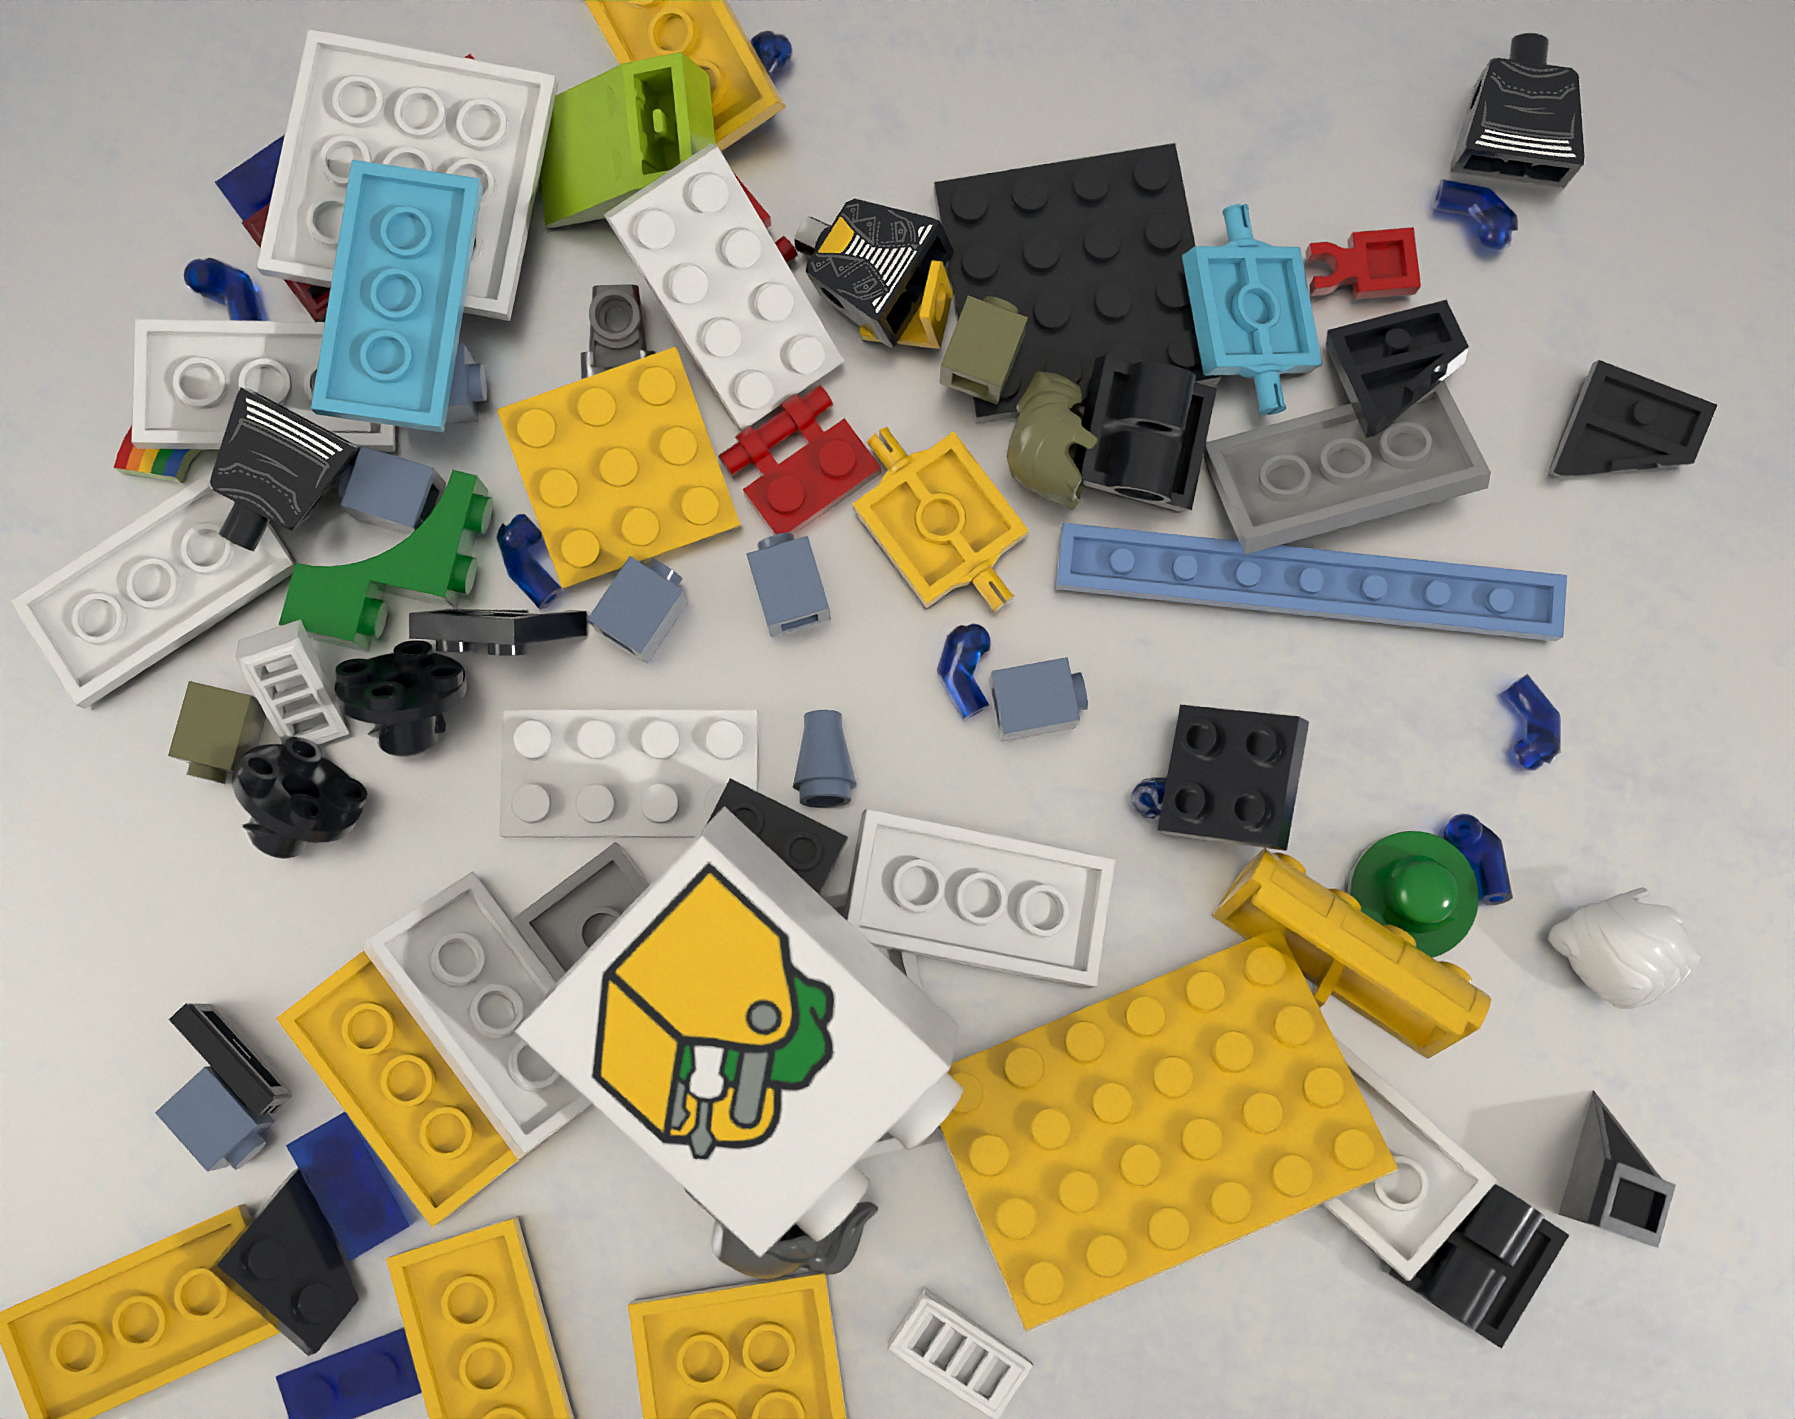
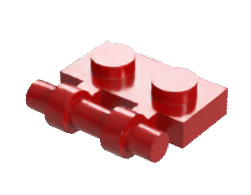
M821 385L801 398L797 394L790 397L780 405L783 411L756 430L751 426L747 427L735 436L737 443L718 455L721 463L731 476L750 463L758 471L761 477L745 487L743 492L773 535L782 533L796 534L881 474L880 465L845 418L825 432L816 422V417L834 405L830 396ZM797 431L806 445L778 464L769 450Z

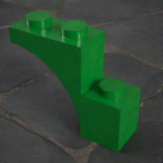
M452 470L445 491L431 514L410 536L393 548L369 559L346 565L311 566L295 563L278 625L282 626L301 619L309 639L369 652L372 637L379 638L386 624L388 604L386 601H383L384 593L457 609L461 593L469 594L475 581L477 559L476 557H471L477 533L485 534L490 524L493 499L487 496L489 490L477 475Z

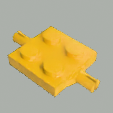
M888 427L879 430V437L876 433L873 434L866 443L873 449L888 471L878 486L852 503V507L924 606L928 608L954 588L966 586L970 583L974 584L993 612L1001 609L1003 603L1004 605L1009 603L1015 595L1006 587L993 567L1004 552L1027 537L1029 530L956 433L953 431L931 448L907 455Z

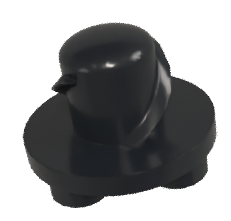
M405 641L394 647V653L379 655L369 659H349L338 664L335 668L336 682L334 691L339 710L352 719L375 724V727L367 734L377 738L379 748L393 756L409 757L430 750L437 743L439 734L446 731V722L442 713L457 705L467 691L466 674L463 666L453 658L433 653L432 645L427 641Z
M290 737L286 740L285 744H267L250 749L240 758L232 776L234 794L240 805L251 816L249 822L242 826L247 831L249 840L259 851L280 859L297 857L305 850L308 842H332L342 839L351 833L362 814L363 805L368 795L366 788L359 781L349 777L337 765L322 757V750L317 744L301 737Z

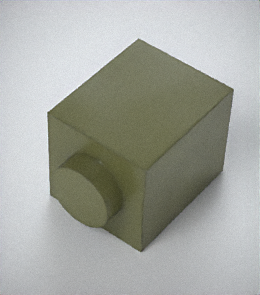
M968 295L941 363L939 383L998 405L1024 339L1028 317L1018 314L1019 310L1016 306L1001 298L985 296L983 300H979Z
M189 681L168 756L189 763L186 775L225 784L228 773H234L240 758L250 749L258 747L266 714L257 698L252 695Z

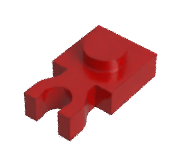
M1414 227L1352 232L1347 240L1348 248H1342L1330 242L1310 243L1305 251L1307 263L1324 261L1332 268V275L1313 277L1309 284L1311 296L1327 295L1334 292L1340 286L1349 284L1353 285L1354 300L1415 295L1421 287Z

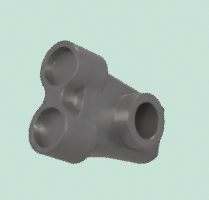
M632 284L593 286L592 302L589 307V352L580 353L581 379L655 354V351H649L646 347L639 286ZM614 309H623L629 314V324L621 331L611 330L606 323L608 314Z

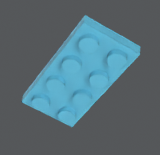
M352 160L311 409L316 415L444 433L483 191L480 178Z

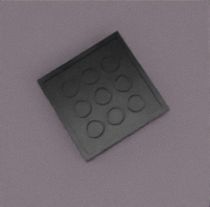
M1176 143L934 182L933 192L938 219L954 250V253L947 262V269L953 291L952 297L957 322L968 295L979 300H983L985 296L1001 298L1016 306L1019 310L1018 314L1028 317L1025 336L999 404L997 405L970 395L975 424L1017 418L1019 412L1016 409V405L1028 389L1035 372L1038 370L1056 373L1076 383L1082 393V403L1079 407L1085 406L1095 358L1105 355L1131 363L1156 362L1173 365L1196 375L1195 382L1207 386L1219 383L1221 375L1204 376L1183 265L1182 255L1196 245Z

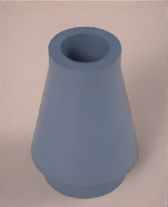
M834 710L807 712L804 714V730L793 788L799 791V802L804 806L830 808L846 805L851 801V789L855 788L857 784L842 728V714Z

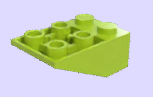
M683 52L623 63L555 95L540 171L545 226L547 228H554L605 218V213L711 143L716 145L709 74Z

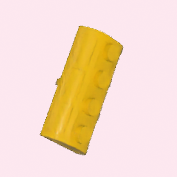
M1266 848L1261 850L1241 871L1212 914L1214 918L1247 940L1280 927L1303 976L1315 984L1312 994L1319 1008L1325 1005L1331 994L1427 1059L1479 1030L1489 1011L1491 1004L1490 995L1471 984L1472 978L1465 970L1450 962H1438L1416 948V941L1406 931L1392 925H1381L1361 911V906L1355 898L1344 891L1333 888L1327 889L1306 875V870L1299 861L1287 854L1280 852L1272 853Z

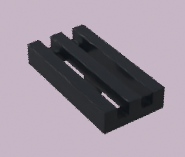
M186 1003L168 1019L256 1116H260L262 1113L263 1115L276 1113L291 1098L289 1095L291 1092L210 1004Z

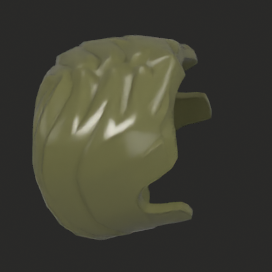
M1038 370L1035 372L1028 389L1016 405L1019 415L1009 439L1006 454L1011 475L1029 491L1037 492L1045 500H1052V502L1062 504L1069 510H1074L1081 501V493L1087 487L1080 484L1082 476L1074 463L1077 444L1091 450L1098 443V438L1082 426L1083 413L1079 411V406L1082 403L1080 387L1066 377Z

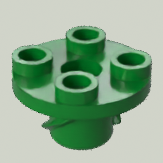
M1404 831L1386 836L1373 843L1361 854L1348 875V894L1359 902L1363 913L1381 925H1392L1406 931L1416 941V948L1432 958L1442 955L1458 945L1468 934L1475 921L1479 905V891L1474 871L1465 856L1453 844L1437 835L1422 831Z

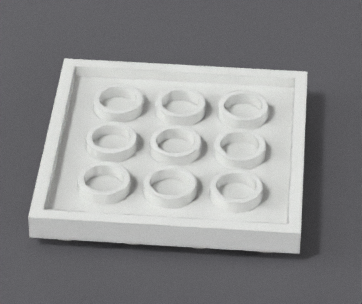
M308 28L256 268L263 276L331 288L352 160L480 178L483 191L463 313L510 321L554 99L558 87L556 76L554 74Z

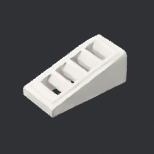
M301 619L238 640L235 657L250 688L282 744H285L286 740L290 737H301L318 745L349 734L350 728L343 713L337 706L336 697ZM289 657H293L296 663L270 673L265 666ZM301 676L306 681L305 684L281 692H277L275 687L277 684ZM312 695L317 701L289 712L284 707L285 704ZM324 714L327 723L296 733L293 726L294 723Z
M925 1287L888 1341V1350L992 1419H999L1034 1366L1032 1362ZM935 1316L944 1324L924 1352L915 1344ZM958 1331L966 1338L945 1367L936 1359L954 1332ZM979 1345L987 1353L968 1382L958 1376V1373L976 1346ZM1000 1359L1010 1367L991 1396L988 1397L979 1389Z

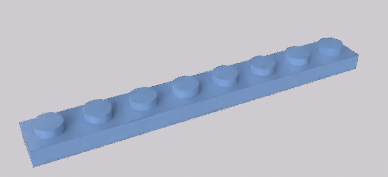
M1063 523L1060 533L1055 589L1557 641L1563 638L1567 575L1283 545L1245 555L1239 541Z

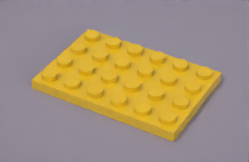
M1280 927L954 1062L947 1071L963 1087V1093L955 1107L939 1125V1128L1025 1333L1390 1175L1398 1169Z

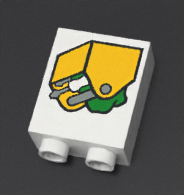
M725 806L557 981L515 1031L759 1257L794 1223L816 1242L830 1234L854 1209L870 1184V1179L854 1164L887 1131L907 1149L916 1147L944 1121L963 1093V1087L947 1073L952 1064L958 1024Z

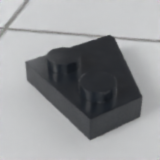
M1447 299L1327 330L1326 348L1366 438L1377 435L1466 362L1469 345Z
M1597 360L1592 363L1548 475L1561 478L1694 464L1718 404L1607 362Z
M442 609L409 613V639L436 640V651L470 652L475 651V643H487L489 655L527 654V643L587 636V611L583 610L534 614L529 613V610Z
M301 1167L288 1175L209 1268L215 1276L307 1356L316 1354L359 1301L309 1175Z

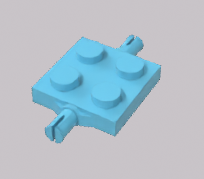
M1234 204L1222 210L1229 243L1223 246H1194L1182 255L1204 376L1241 375L1255 380L1260 415H1273L1286 410L1279 375L1309 373L1323 364L1300 247H1274L1262 241H1257L1253 238L1249 206L1247 204L1242 206L1241 204Z

